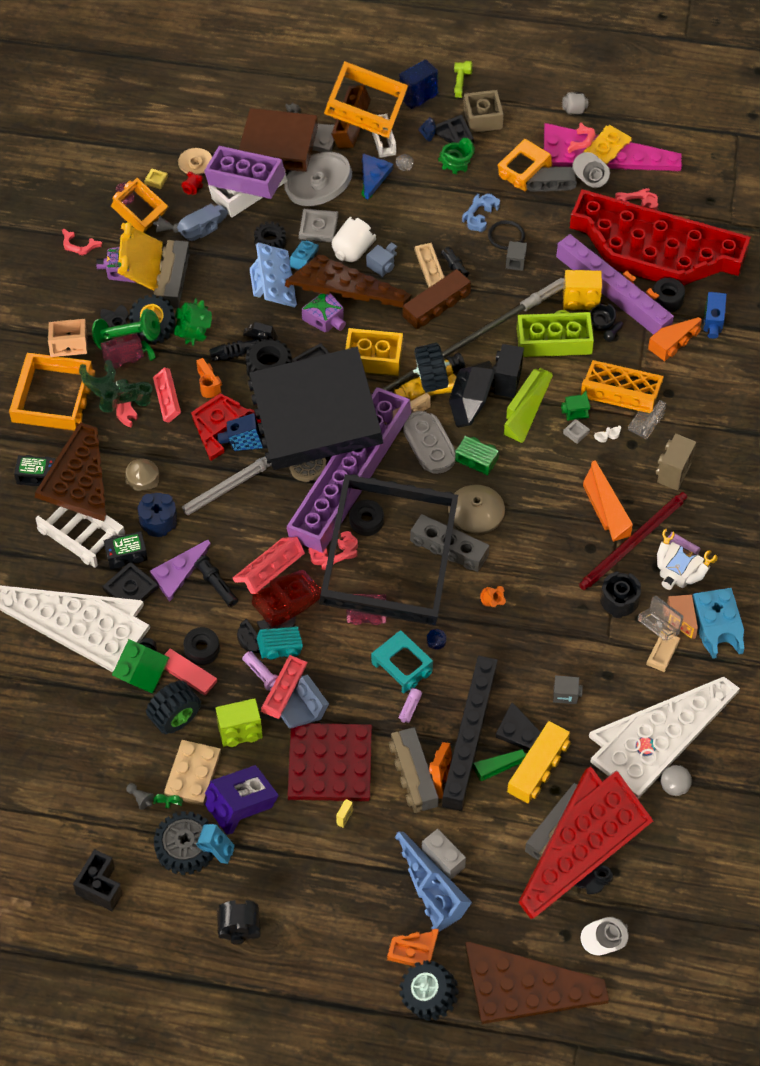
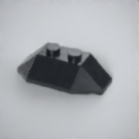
M490 361L461 368L457 373L449 403L455 425L458 428L472 425L474 418L479 414L486 402L495 374Z

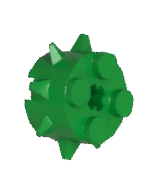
M195 298L194 303L186 302L181 308L176 310L177 325L174 334L184 338L185 344L191 341L192 346H194L195 341L202 342L207 337L204 334L206 329L211 327L212 314L211 311L207 310L208 306H204V300L197 303V298Z

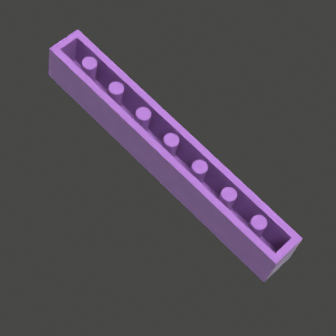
M571 234L558 243L556 257L572 270L601 271V293L653 335L661 328L673 324L674 316Z

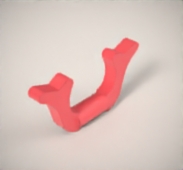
M580 123L577 134H588L583 142L571 141V145L567 148L568 153L591 146L596 136L595 130L585 127L583 123Z
M62 230L65 237L63 245L67 251L85 255L94 248L102 247L101 241H94L92 238L89 239V244L85 247L73 245L70 243V240L75 237L74 232Z

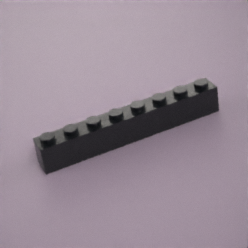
M478 656L443 793L442 807L458 811L463 810L473 763L497 672V659Z

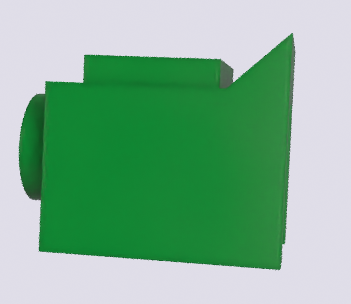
M586 391L582 395L565 397V402L561 403L562 413L566 414L567 421L589 418L588 410L590 409V404Z

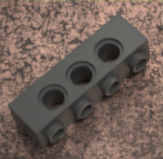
M421 514L410 531V541L416 546H422L430 550L433 554L442 556L447 525ZM453 529L448 560L459 563L468 570L479 572L489 556L490 545Z

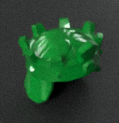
M462 138L460 143L445 145L438 158V161L443 164L442 169L446 170L448 168L453 171V174H457L460 170L466 172L470 159L475 152L473 142L469 138Z

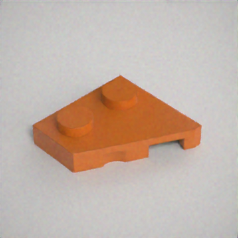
M443 742L439 750L436 751L435 758L429 766V772L432 774L434 787L439 799H443V782L447 781L452 761L450 743Z
M432 929V932L422 934L417 932L408 936L393 937L387 960L416 967L415 963L417 962L423 965V961L428 960L431 963L439 929Z

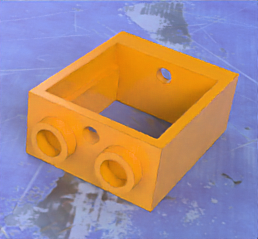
M138 178L133 182L130 180L124 186L122 192L118 191L113 196V203L111 205L127 222H130L135 229L143 233L153 225L154 221L156 222L159 219V216L165 213L168 207ZM133 191L154 209L143 221L122 203Z

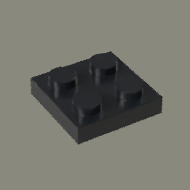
M131 562L103 585V590L113 598L141 601L146 600L158 589V584Z

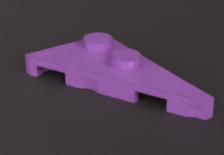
M209 540L150 570V575L168 601L174 598V593L179 587H182L185 579L194 571L196 560L207 553L211 544Z

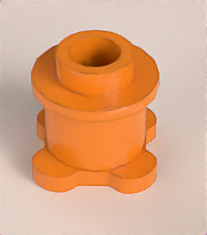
M498 586L496 589L491 587L484 588L480 594L483 605L491 607L504 605L506 603L504 588L502 586Z

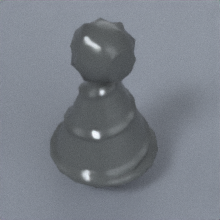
M159 216L158 222H153V225H157L156 233L165 230H173L175 233H179L177 229L178 223L172 225L161 216Z
M134 783L127 785V792L135 796L140 810H144L147 806H152L154 800L153 793L137 790V785Z

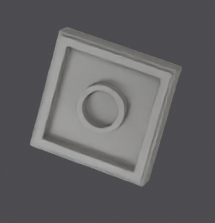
M303 209L299 239L332 242L336 232L338 212Z

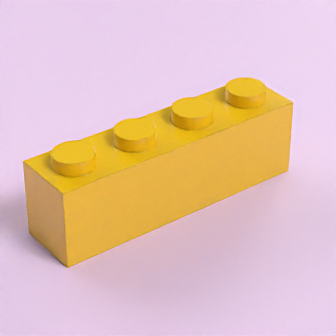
M548 721L509 781L507 792L528 804L532 798L536 799L541 790L540 785L542 782L546 783L551 775L549 771L552 767L558 765L562 751L566 752L571 743L569 740L570 732Z

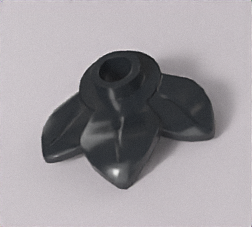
M123 305L118 306L115 312L101 309L100 317L106 321L109 327L127 324L126 320L129 315Z
M599 865L574 886L582 889L586 888V893L589 895L597 894L602 891L604 885L612 881L613 874L607 866Z

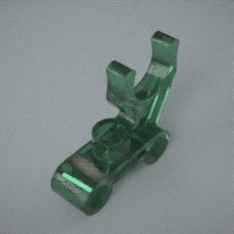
M111 360L105 361L104 369L108 374L102 378L91 376L87 372L86 365H80L79 374L81 375L82 382L100 397L99 407L102 411L112 412L115 410L116 404L135 401L140 406H146L150 403L153 392L152 385L148 382L130 384L127 379H120L114 383L116 371L112 366Z

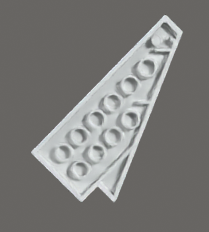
M0 586V611L111 672L114 671L128 639L139 643L150 629L147 623L136 618L144 606L141 600Z

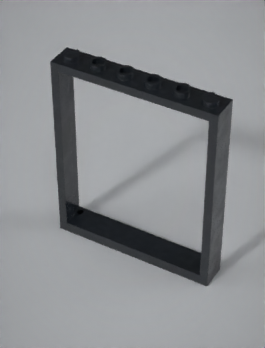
M345 474L319 604L436 626L459 495L452 492L435 491L431 488L424 489L414 485L397 484L393 481L385 482L376 478H364L355 474ZM348 488L450 506L433 609L328 590Z

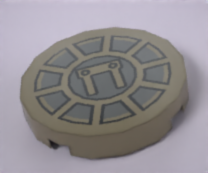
M326 458L289 466L291 474L299 481H316L326 466Z

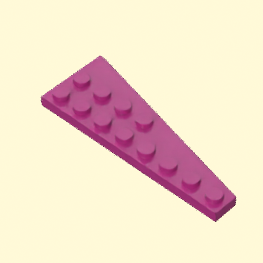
M544 124V150L551 154L552 166L573 167L575 158L583 153L586 148L577 149L571 153H568L567 148L571 145V141L583 142L588 134H577V130ZM630 142L607 166L611 169L681 171V153Z

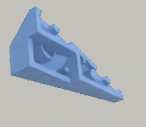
M398 832L395 838L400 841L403 852H401L402 856L408 861L410 866L408 871L418 896L423 899L426 907L424 910L426 916L430 917L433 924L431 929H439L440 932L461 919L472 902L405 832Z

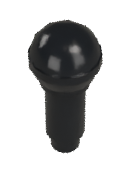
M619 321L611 329L604 331L603 338L608 342L613 341L616 333L622 328L623 323Z

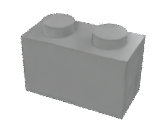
M436 829L422 841V851L450 880L465 868L466 857L439 829Z

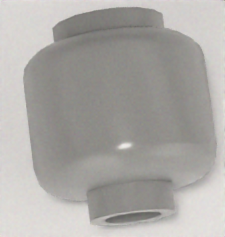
M568 92L563 97V110L567 114H582L588 108V98H585L582 92Z

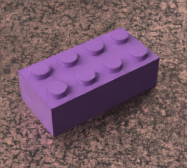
M222 146L217 148L204 170L208 185L269 199L273 197L285 176L282 159Z

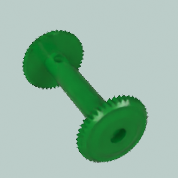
M151 309L142 311L139 322L109 327L104 319H97L92 326V338L96 346L101 350L109 349L112 343L111 339L114 337L143 332L148 340L153 341L159 336L160 322L156 313Z

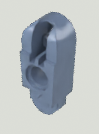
M209 204L181 219L177 229L187 240L194 241L198 238H203L218 229L217 224L225 219L228 211L222 205L214 207L212 204Z

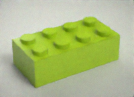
M590 312L518 315V347H524L523 357L592 354L594 339Z

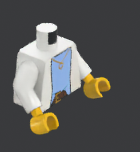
M665 529L662 534L664 541L661 542L657 553V566L661 570L660 576L664 578L662 586L671 590L674 584L684 588L687 584H693L702 580L710 568V563L717 561V555L715 554L713 559L709 560L710 550L706 551L704 558L674 542L670 545L669 542L674 539L675 533L673 531L672 536L666 538L667 529Z

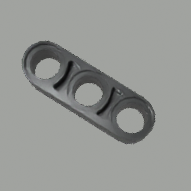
M572 167L541 168L526 182L527 189L532 192L572 190L577 185Z

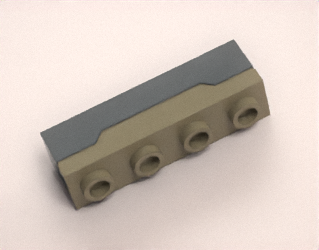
M167 240L166 247H163L164 260L160 261L161 274L157 276L158 288H155L154 295H156V298H159V296L163 297L164 301L168 300L173 308H179L190 255L189 242Z
M415 727L391 733V741L388 744L390 752L395 753L396 759H394L396 770L401 771L402 774L400 777L402 788L407 789L406 800L408 806H412L414 813L438 807V795Z
M573 783L526 842L525 852L538 861L577 787L575 783Z

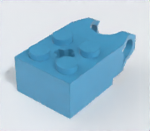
M732 588L694 593L692 598L700 639H702L703 646L708 650L712 659L717 658V645L722 642L731 644L738 654H743L745 649L743 641L744 627Z

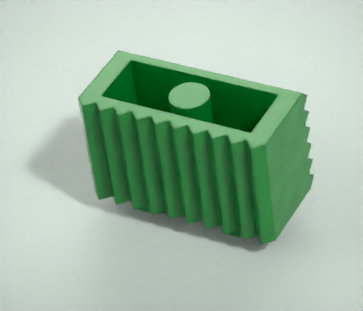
M465 436L455 452L456 462L486 475H489L499 458V450L495 446L483 444L475 437Z

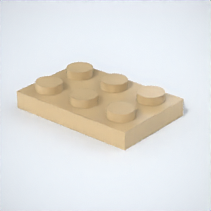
M181 740L164 795L168 797L178 795L185 802L204 806L207 797L205 792L213 779L221 749Z

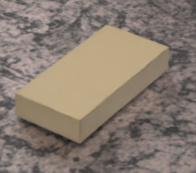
M662 631L646 665L665 672L680 642V638Z

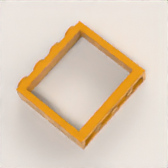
M344 61L324 114L389 138L408 85ZM346 77L398 97L390 120L335 100L343 78Z
M27 353L9 410L11 422L75 431L78 424L82 422V410L87 405L86 396L91 391L90 382L95 377L92 362ZM35 369L83 375L72 417L23 410Z

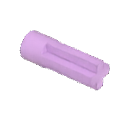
M677 534L669 542L670 544L674 542L697 555L700 551V547Z
M411 689L399 715V719L402 722H410L422 695L420 690Z

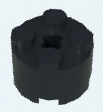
M616 571L609 574L604 579L600 602L604 610L612 614L614 618H622L632 614L637 609L640 601L641 584L631 573L627 575Z
M232 900L218 906V938L231 940V944H242L246 939L260 937L259 905L257 903L246 900V904H236V900Z

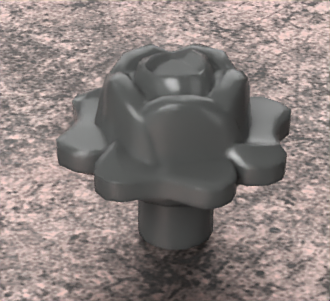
M293 102L290 105L285 104L287 112H301V108Z

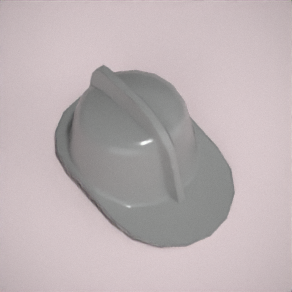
M581 153L573 161L574 173L588 186L598 188L607 183L610 177L609 167L593 153Z
M606 917L591 922L582 930V945L585 950L594 955H604L625 947L628 942V925L615 917Z

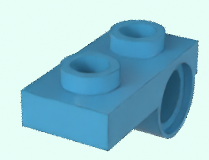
M302 240L290 256V268L299 270L310 262L318 252L319 245L311 241Z
M215 824L203 826L196 844L198 848L211 852L220 863L228 864L235 846Z

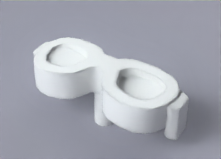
M619 425L612 429L607 427L606 432H597L594 434V437L599 442H606L607 438L616 439L621 432V426Z

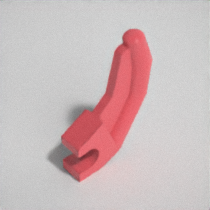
M128 388L121 393L117 400L116 408L117 418L130 428L133 424L129 419H138L137 413L131 406L135 395L133 388Z

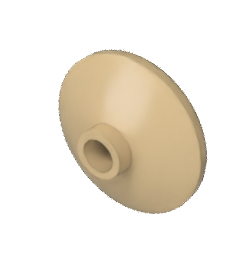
M191 148L180 155L178 164L184 173L187 174L191 171L196 175L205 173L204 170L212 156L204 149Z

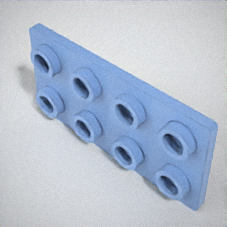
M258 242L256 245L258 258L249 268L253 296L260 298L264 293L265 300L296 307L294 285H290L289 288L285 286L286 279L292 276L288 251Z

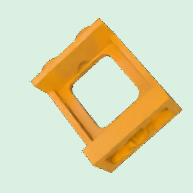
M524 139L498 164L499 176L503 180L512 183L516 188L526 191V182L542 167L550 168L552 166L551 154ZM520 153L534 161L522 174H518L507 167Z

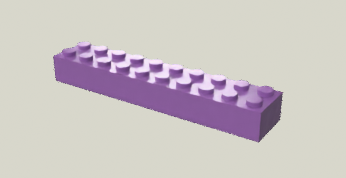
M378 387L375 389L371 397L382 432L383 444L332 456L287 525L289 537H298L301 545L322 553L324 552L333 536L345 474H355L364 478L372 476L411 414L410 399ZM400 408L393 418V411ZM348 488L342 522L362 490Z

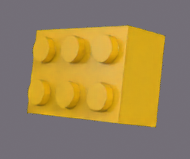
M348 329L345 349L358 347L366 373L399 376L403 333Z

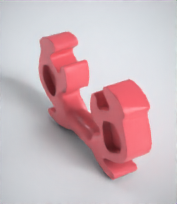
M649 188L638 192H619L615 194V199L626 202L633 199H642L641 206L649 207L650 209L657 210L659 205L657 203V195L649 193Z
M350 531L341 533V539L343 540L338 539V546L340 549L345 550L335 555L333 565L342 560L357 557L358 540ZM309 547L308 552L311 556V562L315 565H321L322 570H326L328 560L327 548L322 553Z

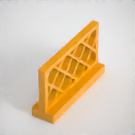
M592 360L587 376L582 382L581 395L586 391L590 400L652 414L664 376ZM594 368H600L604 371L597 373ZM618 372L621 375L614 377L612 373ZM608 375L610 379L603 381L601 377ZM636 376L639 379L632 381L630 377ZM625 379L628 383L621 385L619 381ZM650 380L658 381L653 385H650L648 383V381ZM643 383L646 387L639 389L636 385Z

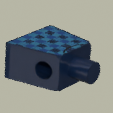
M255 414L228 421L226 423L227 432L218 433L219 443L230 442L234 451L264 448L261 439L263 436L260 434Z

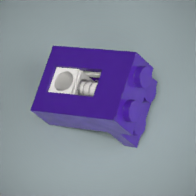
M254 765L211 780L205 792L207 796L205 806L228 835L235 831L241 819L271 809L279 795L258 767Z

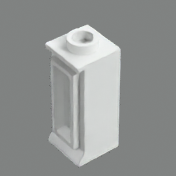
M387 114L377 115L382 118L388 119ZM392 130L389 138H387L389 148H383L379 135L372 132L379 158L396 155V142Z

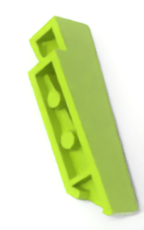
M539 368V370L533 369L507 407L506 419L508 420L504 426L505 436L520 443L524 442L553 377L551 372Z

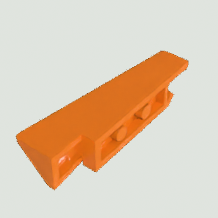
M595 460L591 464V468L583 482V487L604 530L610 531L612 541L630 537L633 526L632 522Z

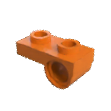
M203 358L197 360V371L201 376L199 380L201 395L205 398L217 396L221 393L222 386L219 376L214 375L210 363L207 364Z

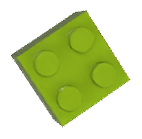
M255 698L215 707L223 747H234L239 743L255 742L262 738L261 719Z

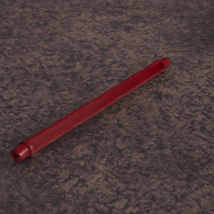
M684 492L675 495L586 575L583 581L579 583V587L582 590L591 587L678 509L687 499V495Z

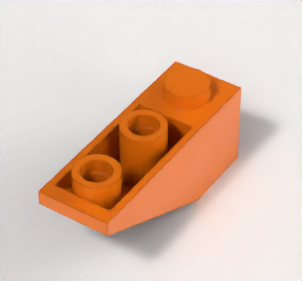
M695 318L661 328L650 338L648 350L663 361L673 357L681 346H686L693 336H697L700 333L702 319Z

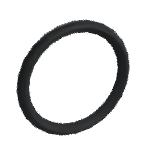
M509 220L496 222L488 231V238L491 244L502 250H508V246H501L492 239V231L498 225L511 224L516 226L521 232L519 242L523 243L525 239L523 228L518 223Z

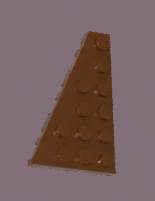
M80 422L37 488L35 498L105 521V498L98 429Z
M465 942L481 1024L609 1003L604 979L476 943Z

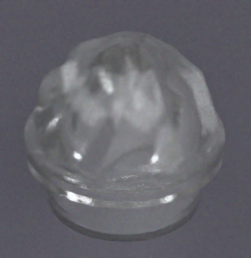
M402 154L397 157L396 165L401 171H409L413 166V158L408 154Z

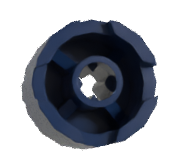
M152 493L145 494L138 505L140 527L149 536H166L167 532L176 528L178 521L175 502L169 494Z

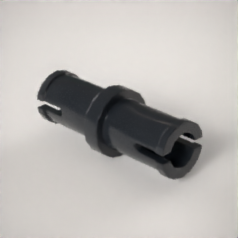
M451 247L445 248L448 254L442 250L441 255L449 263V268L452 270L457 269L468 277L469 272L463 266L460 257L454 254Z

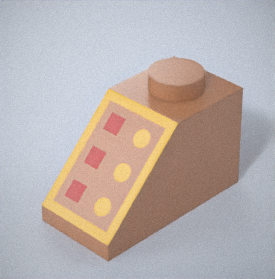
M692 595L669 596L667 604H664L665 616H668L669 623L691 639H695L698 626Z

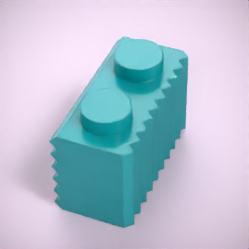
M298 627L260 629L257 635L262 659L268 658L272 660L280 656L289 657V655L296 657L300 654L303 647Z

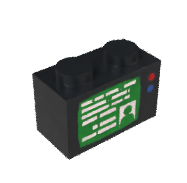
M18 455L14 472L17 485L39 486L56 458Z
M141 531L103 540L110 569L122 568L130 562L139 564L148 560Z

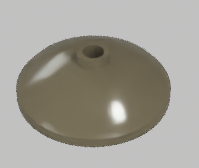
M468 485L454 493L459 495L454 525L461 531L469 534H485L496 529L501 524L505 514V505L503 499L495 490L484 485Z

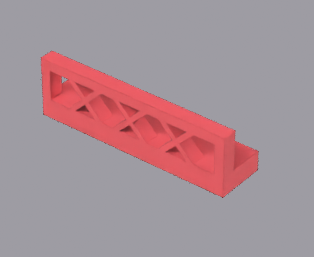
M298 537L281 538L233 577L234 582H245L250 594H256L305 554Z

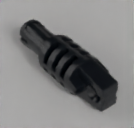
M258 338L244 342L238 340L237 343L234 341L230 344L229 342L227 345L222 344L209 349L211 360H228L229 357L233 359V356L236 358L239 357L238 355L244 356L249 347L255 345V342L259 340Z

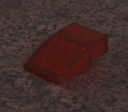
M300 570L270 580L269 587L259 590L256 594H252V605L269 625L273 627L295 617L320 599L321 589L304 570Z

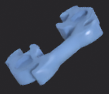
M479 194L474 197L473 204L462 216V222L467 220L468 229L483 232L486 229L487 222H485V217L482 215L474 216V213L480 206H484V210L487 212H492V207H495L496 210L499 209L500 199H497L492 194H485L480 198Z

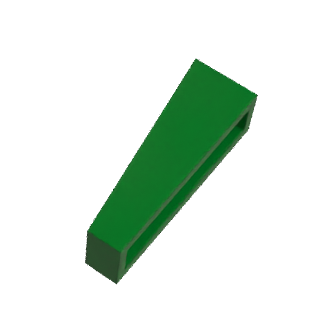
M522 749L473 763V770L480 782L521 764L526 755Z

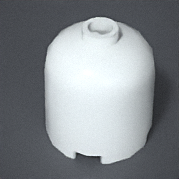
M349 217L332 240L335 256L341 261H357L376 240V235H372L369 231L371 229L370 226L359 218L352 220V217Z

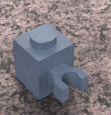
M392 242L386 249L377 245L366 255V266L381 277L391 272L394 268V256L397 255V252L394 250L397 246Z

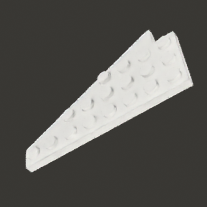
M722 677L591 731L589 738L601 746V748L591 758L590 762L607 776L614 771H618L637 799H639L664 770L674 762L737 695L740 688L725 677ZM640 739H651L655 747L654 751L652 749H644L640 752ZM646 751L652 752L650 754H643Z

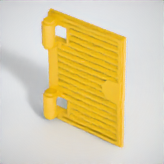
M130 222L122 223L121 229L124 230V233L120 237L118 262L121 263V267L118 268V274L155 291V288H158L157 276L161 272L160 261L162 258L163 242L133 228Z

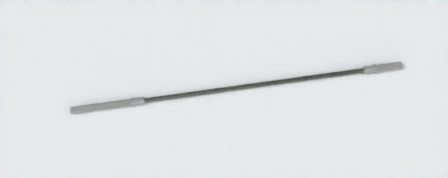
M560 278L537 293L531 294L530 297L521 301L520 305L443 351V359L521 311H527L541 304L542 301L562 290L564 278ZM413 370L382 389L391 391L417 375V373H413ZM266 456L257 459L250 466L183 505V512L186 515L192 514L259 472L265 471L272 464H267Z

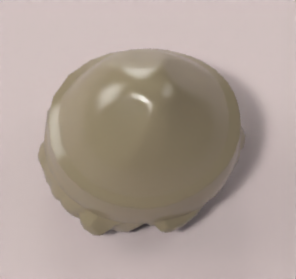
M136 459L130 462L126 468L125 483L133 487L134 490L141 491L158 486L159 469L152 461Z

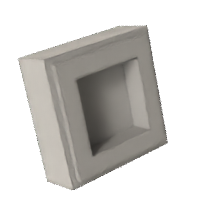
M575 419L563 430V434L578 444L589 434L590 429Z

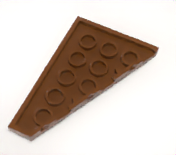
M319 254L286 279L285 286L288 288L290 285L301 286L302 290L314 291L330 295V292L340 293L342 297L369 302V299L380 300L381 304L401 308L411 300L412 296L402 289L390 286L389 283L381 282L373 276L365 275L357 269L349 268L341 262H335L328 259L327 256Z

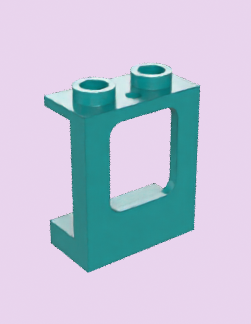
M401 630L371 653V663L376 668L381 665L402 686L403 694L415 688L421 679L429 677L433 671V660ZM403 648H408L423 663L410 675H404L390 661V658Z

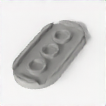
M426 411L411 413L403 426V430L420 465L431 473H443L451 469L455 464L456 451L439 419L432 413H426Z

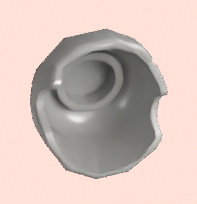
M673 765L666 768L662 773L661 785L663 790L669 795L680 796L689 791L692 785V777L683 766Z

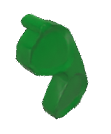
M140 341L137 343L142 353L147 351L150 361L155 359L154 351L147 342Z
M157 794L154 797L153 804L166 803V808H170V803L182 806L183 799L178 795L168 797L163 794Z

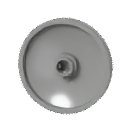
M322 152L311 155L307 172L289 171L286 176L287 182L284 183L285 191L289 199L298 205L315 206L326 203L340 195L347 188L352 178L351 166L348 160L338 153Z

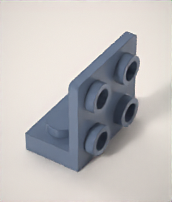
M309 675L301 676L281 715V718L289 728L321 720L329 705Z

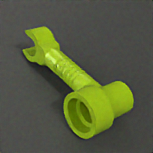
M465 61V63L455 62L454 70L455 73H458L454 89L455 98H462L464 75H472V61Z

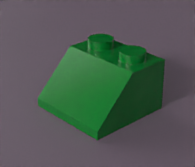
M128 639L112 676L153 694L170 657Z

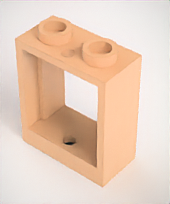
M85 319L49 322L48 344L50 357L87 354Z

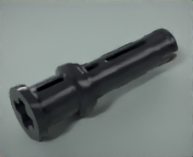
M204 555L196 560L194 567L200 570L203 574V579L212 584L228 607L236 605L238 598L220 577L218 568L211 564L210 558Z

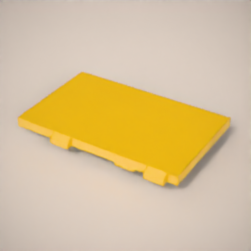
M609 125L604 128V131L592 141V145L587 147L584 152L593 153L607 165L632 141V137Z

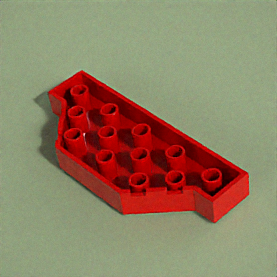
M583 189L580 192L570 219V228L587 233L603 260L615 270L621 272L628 271L631 275L656 282L662 278H674L683 285L721 271L739 276L751 239L750 236Z

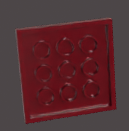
M308 723L291 728L288 800L345 801L347 799L349 801H370L372 725Z

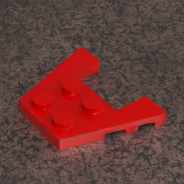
M221 393L191 412L194 424L211 461L225 452L224 447L215 438L218 437V433L227 431L226 423L246 415L255 414L254 410L242 407L239 402Z

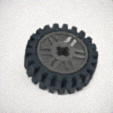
M182 811L181 815L174 813L172 818L166 817L165 822L159 824V828L155 831L156 836H154L155 853L160 864L164 865L168 871L171 869L172 873L177 874V872H180L181 875H185L186 872H189V875L194 874V870L199 872L202 870V866L206 868L209 865V861H212L213 854L201 850L196 844L203 826L209 824L206 818L203 819L200 814L195 816L194 812L190 811L189 814Z

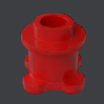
M189 171L187 173V180L183 181L181 186L186 194L195 195L197 188L203 187V178Z

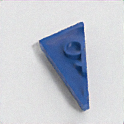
M363 154L365 199H369L393 170V164L386 160H380Z

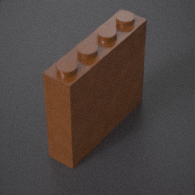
M250 108L239 150L282 159L285 170L307 172L318 129L317 115Z

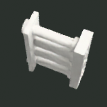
M59 507L46 521L39 516L36 517L37 529L41 534H47L79 556L85 564H90L95 568L98 566L96 554L104 547L103 540L125 535L124 526L107 515L106 520L101 521L77 513L61 530L55 528L53 524L68 509ZM82 519H88L91 524L75 540L67 536ZM101 528L106 532L90 550L81 545L96 529Z

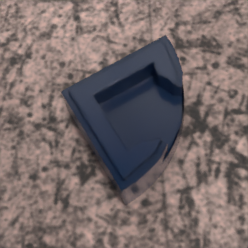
M429 117L418 129L429 142L432 140L436 129L433 118Z

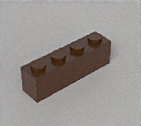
M364 85L349 86L343 103L367 111L371 99ZM337 119L331 134L338 149L354 148L361 128Z
M454 270L404 304L403 318L416 330L421 326L427 325L434 317L440 316L443 311L453 307L462 298H466L471 292V281L459 270Z

